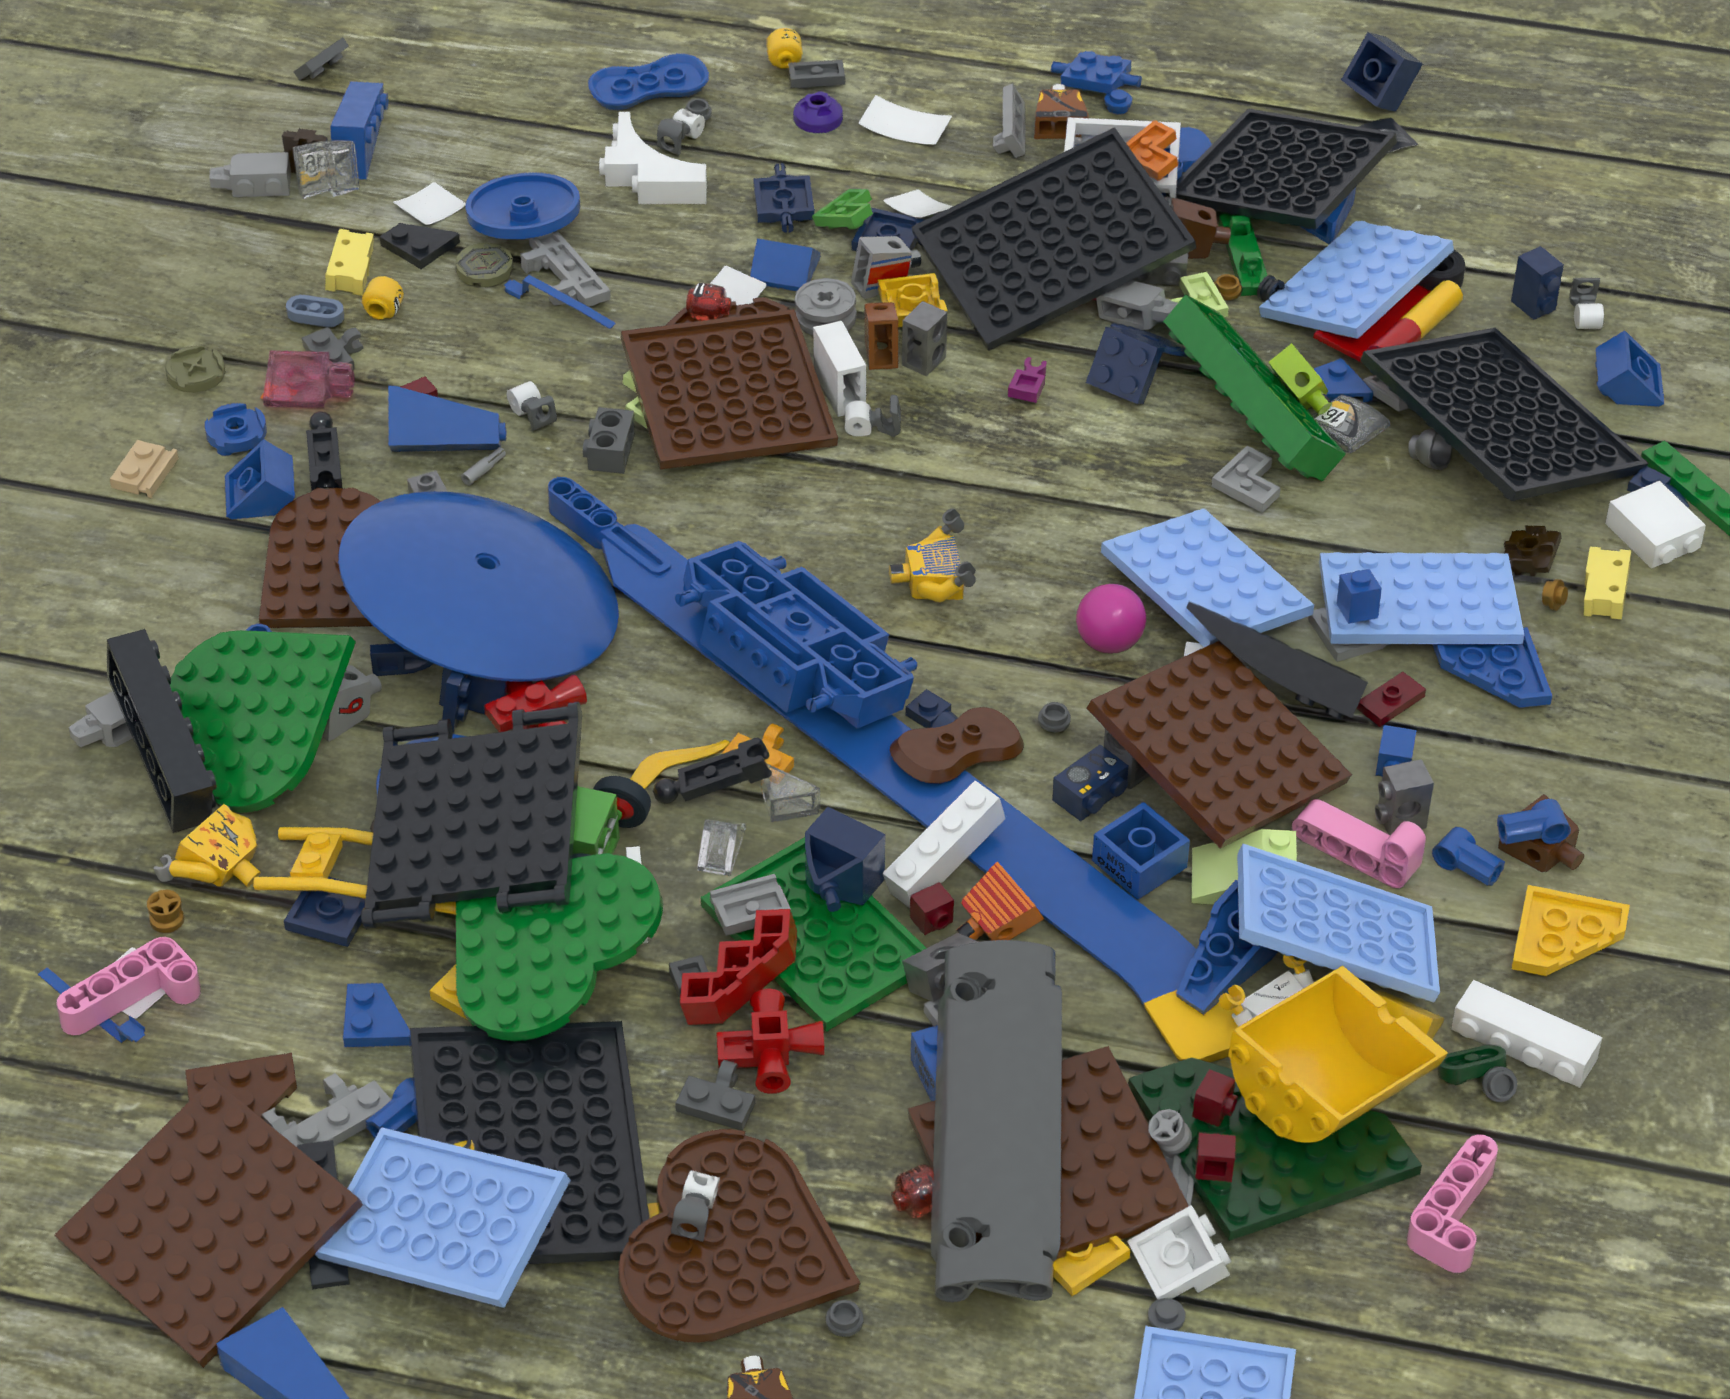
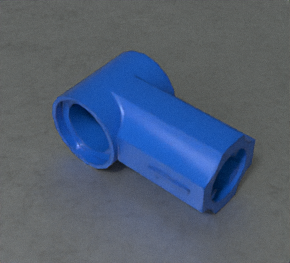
M1554 799L1542 800L1536 803L1531 810L1498 815L1497 819L1499 837L1502 844L1539 838L1544 843L1556 844L1566 839L1571 832L1560 804Z
M1462 827L1452 828L1432 850L1435 862L1443 869L1452 871L1459 868L1487 886H1492L1504 869L1505 861L1476 845L1472 834Z
M407 1078L402 1081L394 1091L392 1100L366 1120V1127L374 1139L381 1127L403 1133L417 1122L413 1078Z

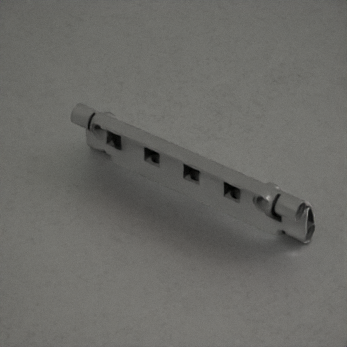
M1017 940L982 941L950 948L945 954L944 994L938 1004L933 1158L934 1184L932 1190L931 1255L936 1262L935 1295L945 1302L963 1301L975 1288L1031 1301L1046 1300L1053 1294V1262L1058 1255L1061 1239L1062 989L1060 986L1055 985V950L1047 945ZM982 987L987 988V992L983 996H981ZM976 1233H981L982 1239L976 1244Z

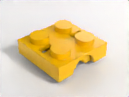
M935 273L878 280V293L881 302L894 303L898 317V327H903V319L922 301L947 312L945 301L940 300L938 280Z

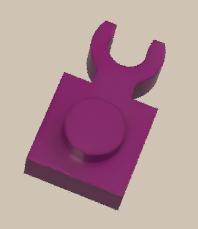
M1027 357L1024 361V370L1017 369L1010 382L1008 397L1037 403L1045 385L1047 362L1043 360L1040 366L1034 367L1031 366L1032 358Z

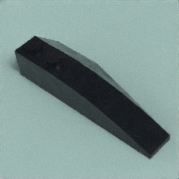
M1191 601L1188 602L1186 608L1213 636L1260 673L1297 693L1296 700L1313 707L1315 702L1327 707L1325 713L1340 720H1343L1345 715L1350 718L1353 717L1368 684L1365 678L1303 650L1293 649L1278 639L1267 635L1264 636L1253 628L1233 622L1229 618Z

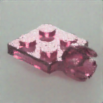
M270 350L263 394L264 406L324 408L326 400L331 397H352L354 390H349V388H353L355 384L354 371H352L353 366L350 363L331 362L329 352Z

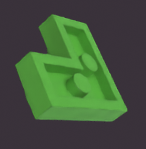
M848 189L812 215L815 226H828L829 229L837 227L856 229L862 226L864 220L873 214L868 203L872 200L869 190Z

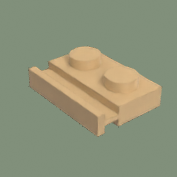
M137 440L111 476V488L138 495L143 492L147 493V497L152 498L179 459L177 450L167 451L164 446Z

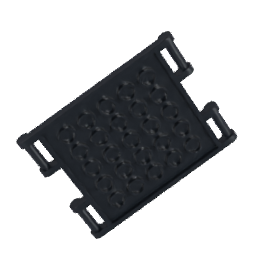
M579 702L568 703V707L525 712L524 709L513 710V731L452 738L453 729L450 719L438 720L437 724L398 729L395 726L383 728L384 744L365 908L362 909L361 913L362 924L365 929L376 928L377 924L421 919L422 922L433 921L437 903L496 896L497 908L500 913L511 912L512 908L549 903H556L557 906L569 904L582 728V709ZM568 720V724L527 729V725ZM438 737V740L398 745V742Z

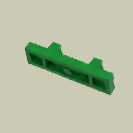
M1220 214L1219 226L1230 227L1231 230L1230 240L1226 248L1234 274L1239 279L1242 287L1241 296L1257 295L1258 287L1267 276V272L1250 218L1242 215Z

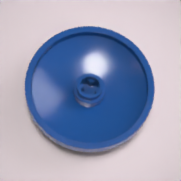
M518 173L499 177L479 186L469 195L465 208L467 220L471 227L484 235L500 239H528L550 234L567 226L577 217L581 206L579 191L569 180L546 173Z

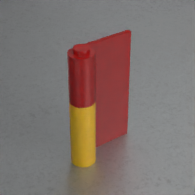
M1449 280L1442 281L1432 291L1416 285L1358 339L1317 330L1313 338L1361 362L1364 351L1420 341L1461 304L1463 293L1456 283Z

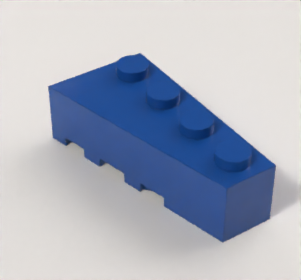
M350 82L330 125L331 146L344 147L347 150V155L342 160L347 162H340L333 169V178L367 179L381 121H383L384 110L388 109V93H384L383 83Z

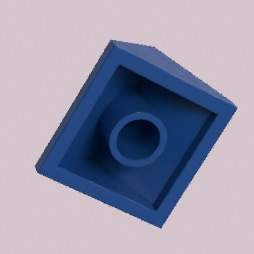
M757 238L750 277L766 283L769 287L797 291L803 284L811 281L821 253L810 247Z

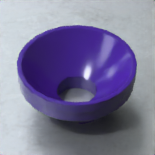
M825 92L808 94L795 105L793 121L798 128L806 132H830L842 124V106L836 99Z

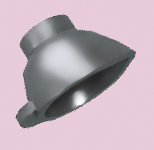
M1433 428L1423 431L1420 435H1413L1409 441V454L1412 459H1417L1420 463L1435 470L1447 468L1452 458L1453 447L1447 444L1444 438Z

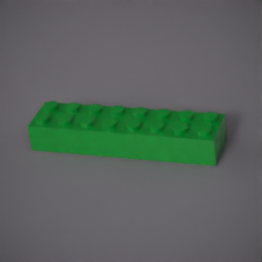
M1185 294L1163 321L1171 330L1169 332L1170 337L1186 347L1184 353L1193 361L1201 364L1199 370L1206 377L1216 381L1214 387L1225 397H1230L1232 400L1230 403L1231 407L1239 414L1245 415L1248 418L1246 424L1252 430L1264 436L1262 442L1272 451L1278 452L1280 455L1278 460L1283 466L1289 470L1296 468L1304 477L1309 479L1312 476L1323 482L1346 453L1220 312Z

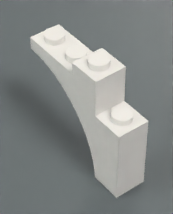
M619 112L618 123H613V140L617 141H612V146H605V158H600L599 171L600 175H605V185L632 186L633 193H638V204H706V164L680 161L655 151L636 134L630 120V112Z

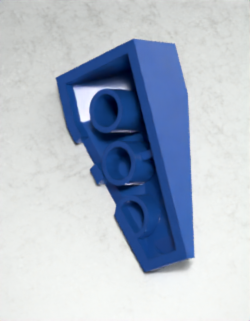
M1235 880L1214 903L1210 912V920L1206 929L1201 933L1198 948L1194 957L1190 959L1176 992L1178 998L1203 1015L1219 1003L1220 996L1228 993V988L1233 985L1240 986L1279 952L1264 946L1252 945L1245 940L1239 939L1238 880Z

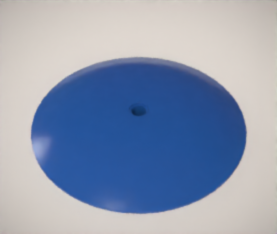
M431 491L399 495L376 503L360 513L348 526L341 540L338 552L340 576L348 595L362 615L386 637L402 648L444 668L491 680H547L574 673L588 666L607 650L614 638L619 618L618 602L612 584L602 567L584 547L568 534L546 520L510 504L486 497L456 492Z

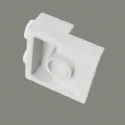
M1192 1205L1127 1241L1158 1300L1162 1298L1172 1299L1192 1287L1199 1293L1230 1275L1225 1265L1231 1263V1259L1221 1242L1216 1245L1213 1244L1210 1237L1216 1234L1206 1214L1199 1217Z

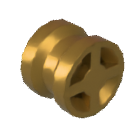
M166 889L154 892L149 896L147 910L150 914V925L157 932L171 933L182 926L184 913L181 909L182 902L178 893Z

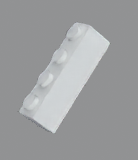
M974 781L883 872L890 894L910 908V895L938 882L942 884L1006 819L1000 798L977 781Z
M1475 980L1472 981L1455 1007L1451 1030L1460 1033L1462 1036L1471 1038L1484 1045L1502 1047L1505 1049L1506 1055L1579 1088L1597 1061L1602 1042L1601 1036Z

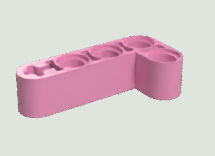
M1312 800L1292 823V830L1296 831V836L1303 842L1393 888L1403 887L1422 864L1426 841L1425 834L1418 825L1409 821L1402 822L1391 835H1388L1324 801Z
M168 937L153 939L59 995L57 1009L61 1027L67 1034L81 1035L160 988L175 1003H192L200 995L197 966L173 939Z
M1486 1135L1471 1136L1415 1208L1410 1218L1407 1235L1409 1248L1418 1255L1453 1273L1464 1272L1472 1264L1476 1235L1471 1228L1459 1222V1220L1493 1175L1498 1146L1492 1138Z

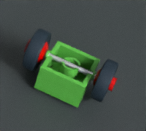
M621 776L603 777L595 784L593 789L577 786L573 858L604 853L613 854L620 838L619 827H637L647 818L651 807V799L647 791L635 781Z

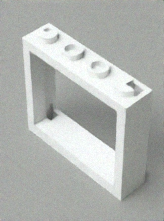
M1068 118L1064 152L1073 148L1074 144L1084 143L1114 127L1123 140L1127 142L1153 121ZM1160 122L1176 130L1177 140L1166 148H1170V153L1179 160L1181 123ZM1178 166L1168 173V178L1163 177L1160 181H1157L1150 177L1160 192L1170 193V197H1164L1169 205L1172 198H1176Z

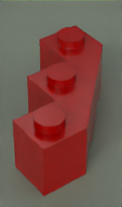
M790 909L756 910L754 940L719 942L717 972L682 973L680 1005L688 1025L722 1024L746 1004L756 991L762 990L795 961L797 928Z

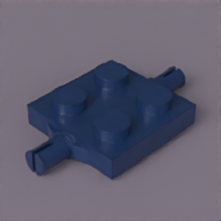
M778 163L774 166V176L753 178L758 223L781 222L782 231L787 233L788 226L790 233L794 230L793 221L813 220L814 204L810 175H786V166L781 163L780 170Z

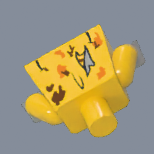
M223 804L180 842L175 855L177 860L172 861L169 855L161 857L160 860L163 867H153L157 878L162 882L170 881L174 877L189 878L213 883L221 887L235 876L246 887H249L253 884L254 878L259 877L261 874L250 863L257 848V839L252 822L248 817L232 812L229 806Z

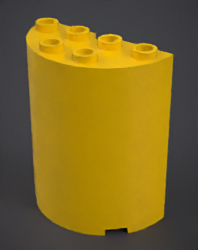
M1341 966L1234 1029L1228 1054L1235 1081L1245 1099L1247 1109L1251 1113L1256 1114L1278 1136L1297 1142L1311 1143L1323 1140L1428 1074L1444 1061L1448 1052L1404 1016L1398 1019L1392 1017L1387 1011V1002L1344 966Z

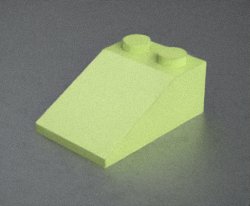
M1261 829L1253 831L1221 849L1214 842L1192 848L1191 903L1214 904L1235 880H1238L1237 853L1242 844L1297 861L1296 831Z

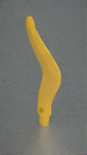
M723 740L702 747L652 754L639 764L630 779L646 789L666 768L714 755L724 750L730 742Z

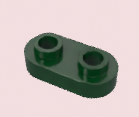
M1483 1045L1449 1053L1438 1066V1076L1448 1084H1463L1469 1079L1484 1076L1490 1068L1496 1066L1507 1067L1506 1051L1499 1046Z

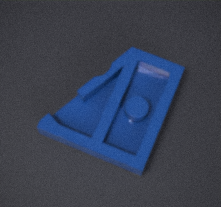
M383 983L347 984L343 1033L344 1047L410 1046V1029Z

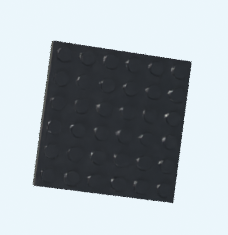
M1248 108L1177 180L1176 199L1209 207L1215 211L1225 212L1230 215L1253 217L1256 220L1263 219L1278 222L1279 224H1291L1306 229H1317L1397 143L1396 133Z

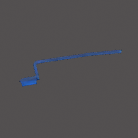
M531 275L523 279L522 284L515 280H509L504 284L506 286L505 292L518 299L526 291L529 292L530 284L609 329L616 324L590 307Z
M45 968L38 974L60 994L71 988L49 968ZM130 1015V1020L120 1027L111 1019L99 1024L100 1027L121 1043L126 1039H129L131 1042H137L145 1036V1027Z

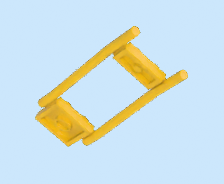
M280 827L278 830L279 840H305L290 871L291 877H255L253 882L254 890L324 891L366 899L367 885L328 879L343 847L342 841L372 846L373 832L350 828ZM456 901L437 903L435 911L456 915Z

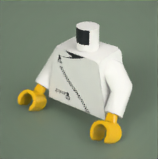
M1284 955L1283 962L1289 968H1294V974L1290 971L1285 972L1247 998H1245V992L1240 986L1233 985L1228 988V993L1220 996V1007L1225 1010H1232V1018L1238 1027L1314 983L1310 970L1304 967V963L1307 961L1300 958L1297 961L1293 956Z

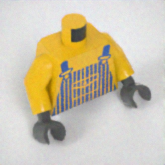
M954 508L947 510L943 514L942 521L945 524L943 527L938 526L927 538L906 547L905 563L889 565L891 584L908 582L911 596L915 599H929L939 603L946 599L960 600L963 599L964 586L971 587L976 582V577L974 576L976 573L975 568L970 562H960L955 538L949 534L951 531L959 533L964 529V522Z

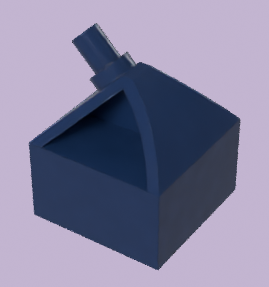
M1367 32L1341 81L1376 107L1396 112L1423 63L1388 37Z
M827 807L805 832V881L813 892L819 894L826 901L827 908L831 912L838 911L841 908L840 900L863 906L885 880L883 876L885 871V834Z

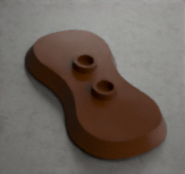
M977 707L967 710L950 724L936 728L912 729L904 732L890 745V754L896 764L913 778L926 783H944L953 780L966 768L974 764L1004 761L1018 756L1024 749V742L1017 727L1004 714L992 708Z

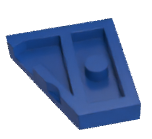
M1342 358L1314 368L1328 389L1326 396L1331 402H1345L1338 399L1345 400V397H1362L1363 402L1372 401L1373 391Z

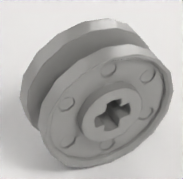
M822 278L807 282L797 290L795 295V313L801 330L813 336V327L842 321L847 331L855 325L857 318L855 308L856 295L854 289L847 283L838 279Z

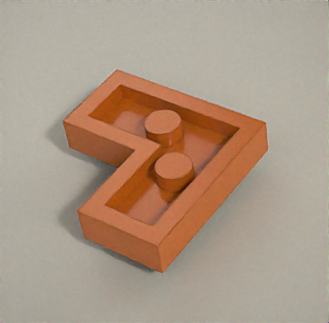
M1156 120L1126 142L1147 174L1157 181H1160L1178 166L1177 157L1164 150L1177 140L1176 130Z

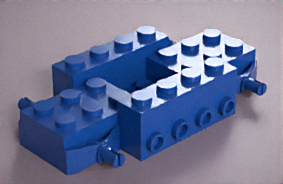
M741 541L688 559L683 578V590L685 592L676 594L675 601L677 605L680 604V607L695 602L707 608L700 643L786 713L807 705L808 710L811 709V712L829 707L858 729L903 710L914 679L911 671L917 669L916 660H913L912 657L901 662L892 659L885 653L889 634L805 568L799 567L781 574L780 569L786 568L785 558L778 556L768 560Z

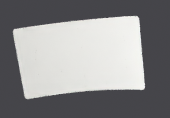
M875 96L859 124L894 139L934 145L939 140L952 116L910 110Z

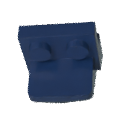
M443 667L439 705L443 706L442 719H450L454 733L459 721H465L468 710L485 715V704L506 696L507 681L475 677Z

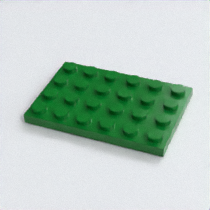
M805 837L714 889H720L772 874L776 875V881L781 886L791 908L797 928L795 961L774 980L816 1022L823 1021V1029L826 1032L905 985L907 978L902 961L926 949L872 895L863 906L840 900L841 908L835 912L829 911L826 901L819 894L813 892L805 881ZM709 892L701 897V907L721 926L715 913V907L711 904ZM755 928L731 934L730 936L735 941L754 940Z

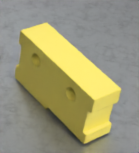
M339 229L325 274V290L334 292L336 290L353 292L354 295L363 296L367 276H369V262L373 252L374 234H359Z
M1590 546L1585 576L1586 593L1583 616L1602 615L1611 616V619L1622 620L1630 570L1631 550L1620 549V551L1601 550V547Z

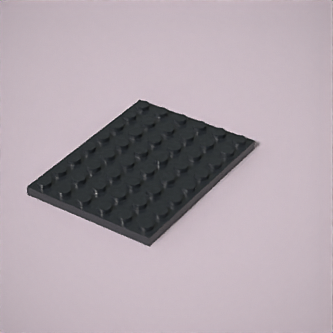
M1115 127L911 227L914 237L988 351L1196 249L1195 240Z
M1497 328L1367 350L1363 352L1360 361L1373 375L1377 376L1387 385L1391 392L1395 393L1407 404L1408 408L1415 411L1429 427L1433 428L1444 438L1447 444L1455 448L1468 463H1471L1483 474L1486 480L1496 486L1504 497L1511 501L1636 475L1640 469L1648 465V462Z
M622 1021L567 1023L547 1035L521 1041L501 1040L490 1037L486 1031L477 1026L410 1028L409 1040L419 1137L451 1145L467 1141V1144L463 1146V1148L470 1149L472 1139L475 1147L474 1150L565 1172L570 1179L527 1264L620 1260V1255L629 1241V1236L640 1224L650 1218Z

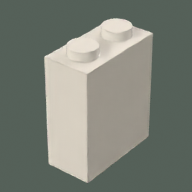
M837 321L813 327L814 368L819 383L837 417L845 415V408L850 402H866V364L843 322Z
M1660 481L1610 501L1605 523L1651 569L1701 548L1706 526Z

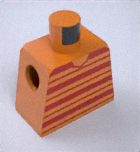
M997 861L962 899L961 904L971 918L956 929V931L974 940H977L984 933L991 941L1011 940L1041 922L1044 917L1036 905Z

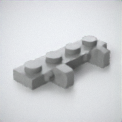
M558 231L529 238V245L532 247V250L521 254V268L526 274L530 271L539 272L542 267L545 269L550 268L561 280L559 285L551 287L588 307L610 300L611 290ZM548 294L549 300L554 306L565 304Z
M334 1073L323 1079L325 1093L333 1096L328 1101V1107L298 1124L295 1121L286 1124L283 1116L276 1115L275 1108L263 1113L262 1117L264 1121L296 1147L300 1144L333 1140L334 1146L367 1128L366 1120L390 1102L391 1099L375 1080L360 1089H357L354 1084L347 1088L345 1082Z

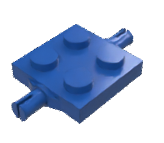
M1092 51L1080 52L1071 63L1066 64L1053 61L1051 65L1052 73L1062 74L1061 84L1072 88L1111 94L1113 90L1124 85L1139 88L1142 82L1141 76L1129 74L1131 71V60L1122 59L1119 56L1108 57L1097 55Z

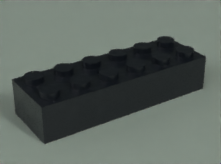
M142 629L107 639V678L171 830L175 833L199 826L210 816L212 808L216 807L213 790L217 786L213 772L211 770L206 771L203 764L205 763V756L201 745L195 744L192 739L194 732L191 721L188 717L183 718L180 696L177 691L172 692L170 688L171 677L166 665L161 666L158 660L160 659L158 645L155 640L150 641L146 630Z

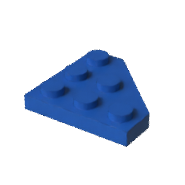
M1528 627L1523 628V644H1433L1440 668L1519 708L1551 705L1552 693Z

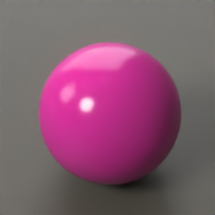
M1103 584L1093 588L1083 597L1077 609L1076 624L1082 639L1094 650L1108 654L1120 653L1130 649L1141 638L1146 626V611L1141 599L1131 589L1119 584Z

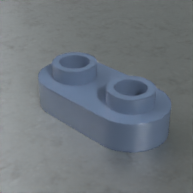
M296 295L286 302L287 316L293 322L331 328L339 325L344 320L343 305L335 299Z

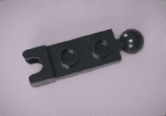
M319 411L310 417L309 426L311 430H306L311 490L313 491L316 488H343L337 427L332 428L333 420L328 413Z
M760 738L750 739L739 743L738 749L678 769L679 780L674 781L670 778H661L654 785L653 794L659 802L668 804L675 801L679 793H681L686 802L747 780L752 784L769 778L772 772L765 762L770 756L769 752Z

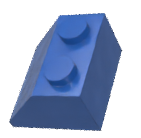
M1625 330L1596 347L1597 387L1602 395L1605 397L1609 396L1616 404L1660 407L1664 404L1661 365Z
M264 439L225 474L226 517L229 519L275 516L285 505L293 501L295 498L293 456Z

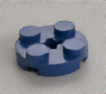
M232 403L223 405L213 411V417L209 421L208 418L206 419V438L209 444L216 448L217 453L223 456L253 449L264 439L267 433L265 416L256 407L255 411L247 409L246 404Z

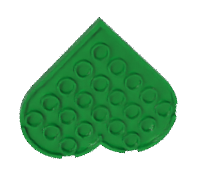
M245 630L220 632L199 644L183 660L177 663L175 671L171 676L170 688L172 692L177 691L180 696L183 718L188 717L191 721L194 732L192 739L195 744H200L205 756V763L203 764L206 771L211 770L214 774L217 788L213 790L216 805L221 807L225 804L230 807L232 812L237 813L262 810L275 804L273 799L287 789L292 792L303 780L315 758L356 641L350 635Z
M611 853L589 855L572 859L570 901L568 905L557 906L556 903L516 907L512 908L511 912L500 913L497 908L496 896L456 901V992L459 1004L467 1020L473 1027L476 1025L478 1028L486 1031L488 1036L509 1041L538 1038L556 1031L570 1022L569 1016L580 1005L585 1006L589 1001L595 988L597 971L614 967L637 954L636 948L647 937L652 939L662 919L663 901L658 884L651 872L639 862L625 856Z

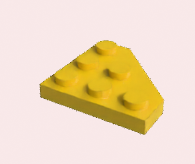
M1528 885L1511 969L1547 976L1623 940L1630 905Z

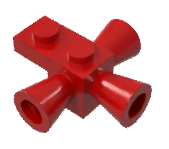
M572 674L551 690L548 689L542 680L534 684L532 681H507L508 695L485 704L484 710L485 715L498 732H506L513 729V710L524 709L525 712L554 709L568 707V703L574 702L584 705L587 703V696L580 679L575 674ZM565 721L527 725V729L567 723Z
M776 989L756 991L750 998L753 1012H751L752 1030L716 1032L718 1069L723 1060L737 1063V1068L758 1067L755 1081L756 1088L767 1094L781 1093L788 1089L791 1084L786 1065H789V1051L824 1056L823 1021L788 1029L787 1011H783L785 1002L783 993Z

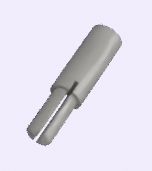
M499 447L489 456H485L461 475L464 484L470 486L475 480H478L492 469L495 463L506 456L505 451L499 454L504 449Z

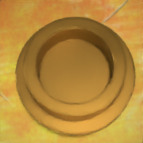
M1220 275L1214 282L1225 301L1235 299L1241 294V284L1234 275Z
M1561 579L1547 581L1542 592L1543 605L1557 611L1561 605H1565L1568 598V588L1564 586V582Z

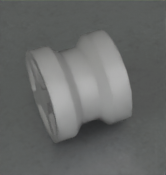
M1171 1109L1161 1110L1151 1118L1149 1133L1164 1153L1170 1155L1179 1154L1189 1146L1192 1140L1191 1130L1177 1111Z

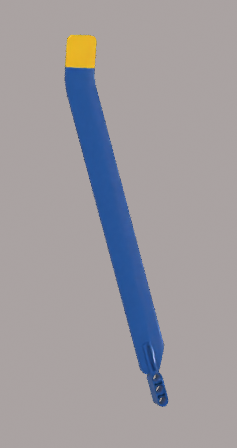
M557 477L549 482L548 509L550 514L591 546L603 551L613 585L926 828L974 781H977L999 797L1006 819L966 859L984 873H987L998 861L1036 905L1045 920L1118 975L1134 991L1172 1052L1180 1061L1192 1057L1210 1063L1229 1057L1228 1051L1230 1049L1233 1030L1238 1027L1232 1018L1233 1011L1223 1009L1218 1003L1203 1015L1176 996L1190 959L1194 957L1197 950L1176 929L966 770L953 780L944 783H926L908 775L893 760L890 754V745L904 732L912 729L892 714L857 729L829 707L811 712V709L808 710L807 705L786 713L700 643L707 608L695 602L680 607V604L677 605L675 601L676 594L685 592L683 590V578L688 561L685 557L647 528L636 524L621 525L617 522L616 513L572 479Z

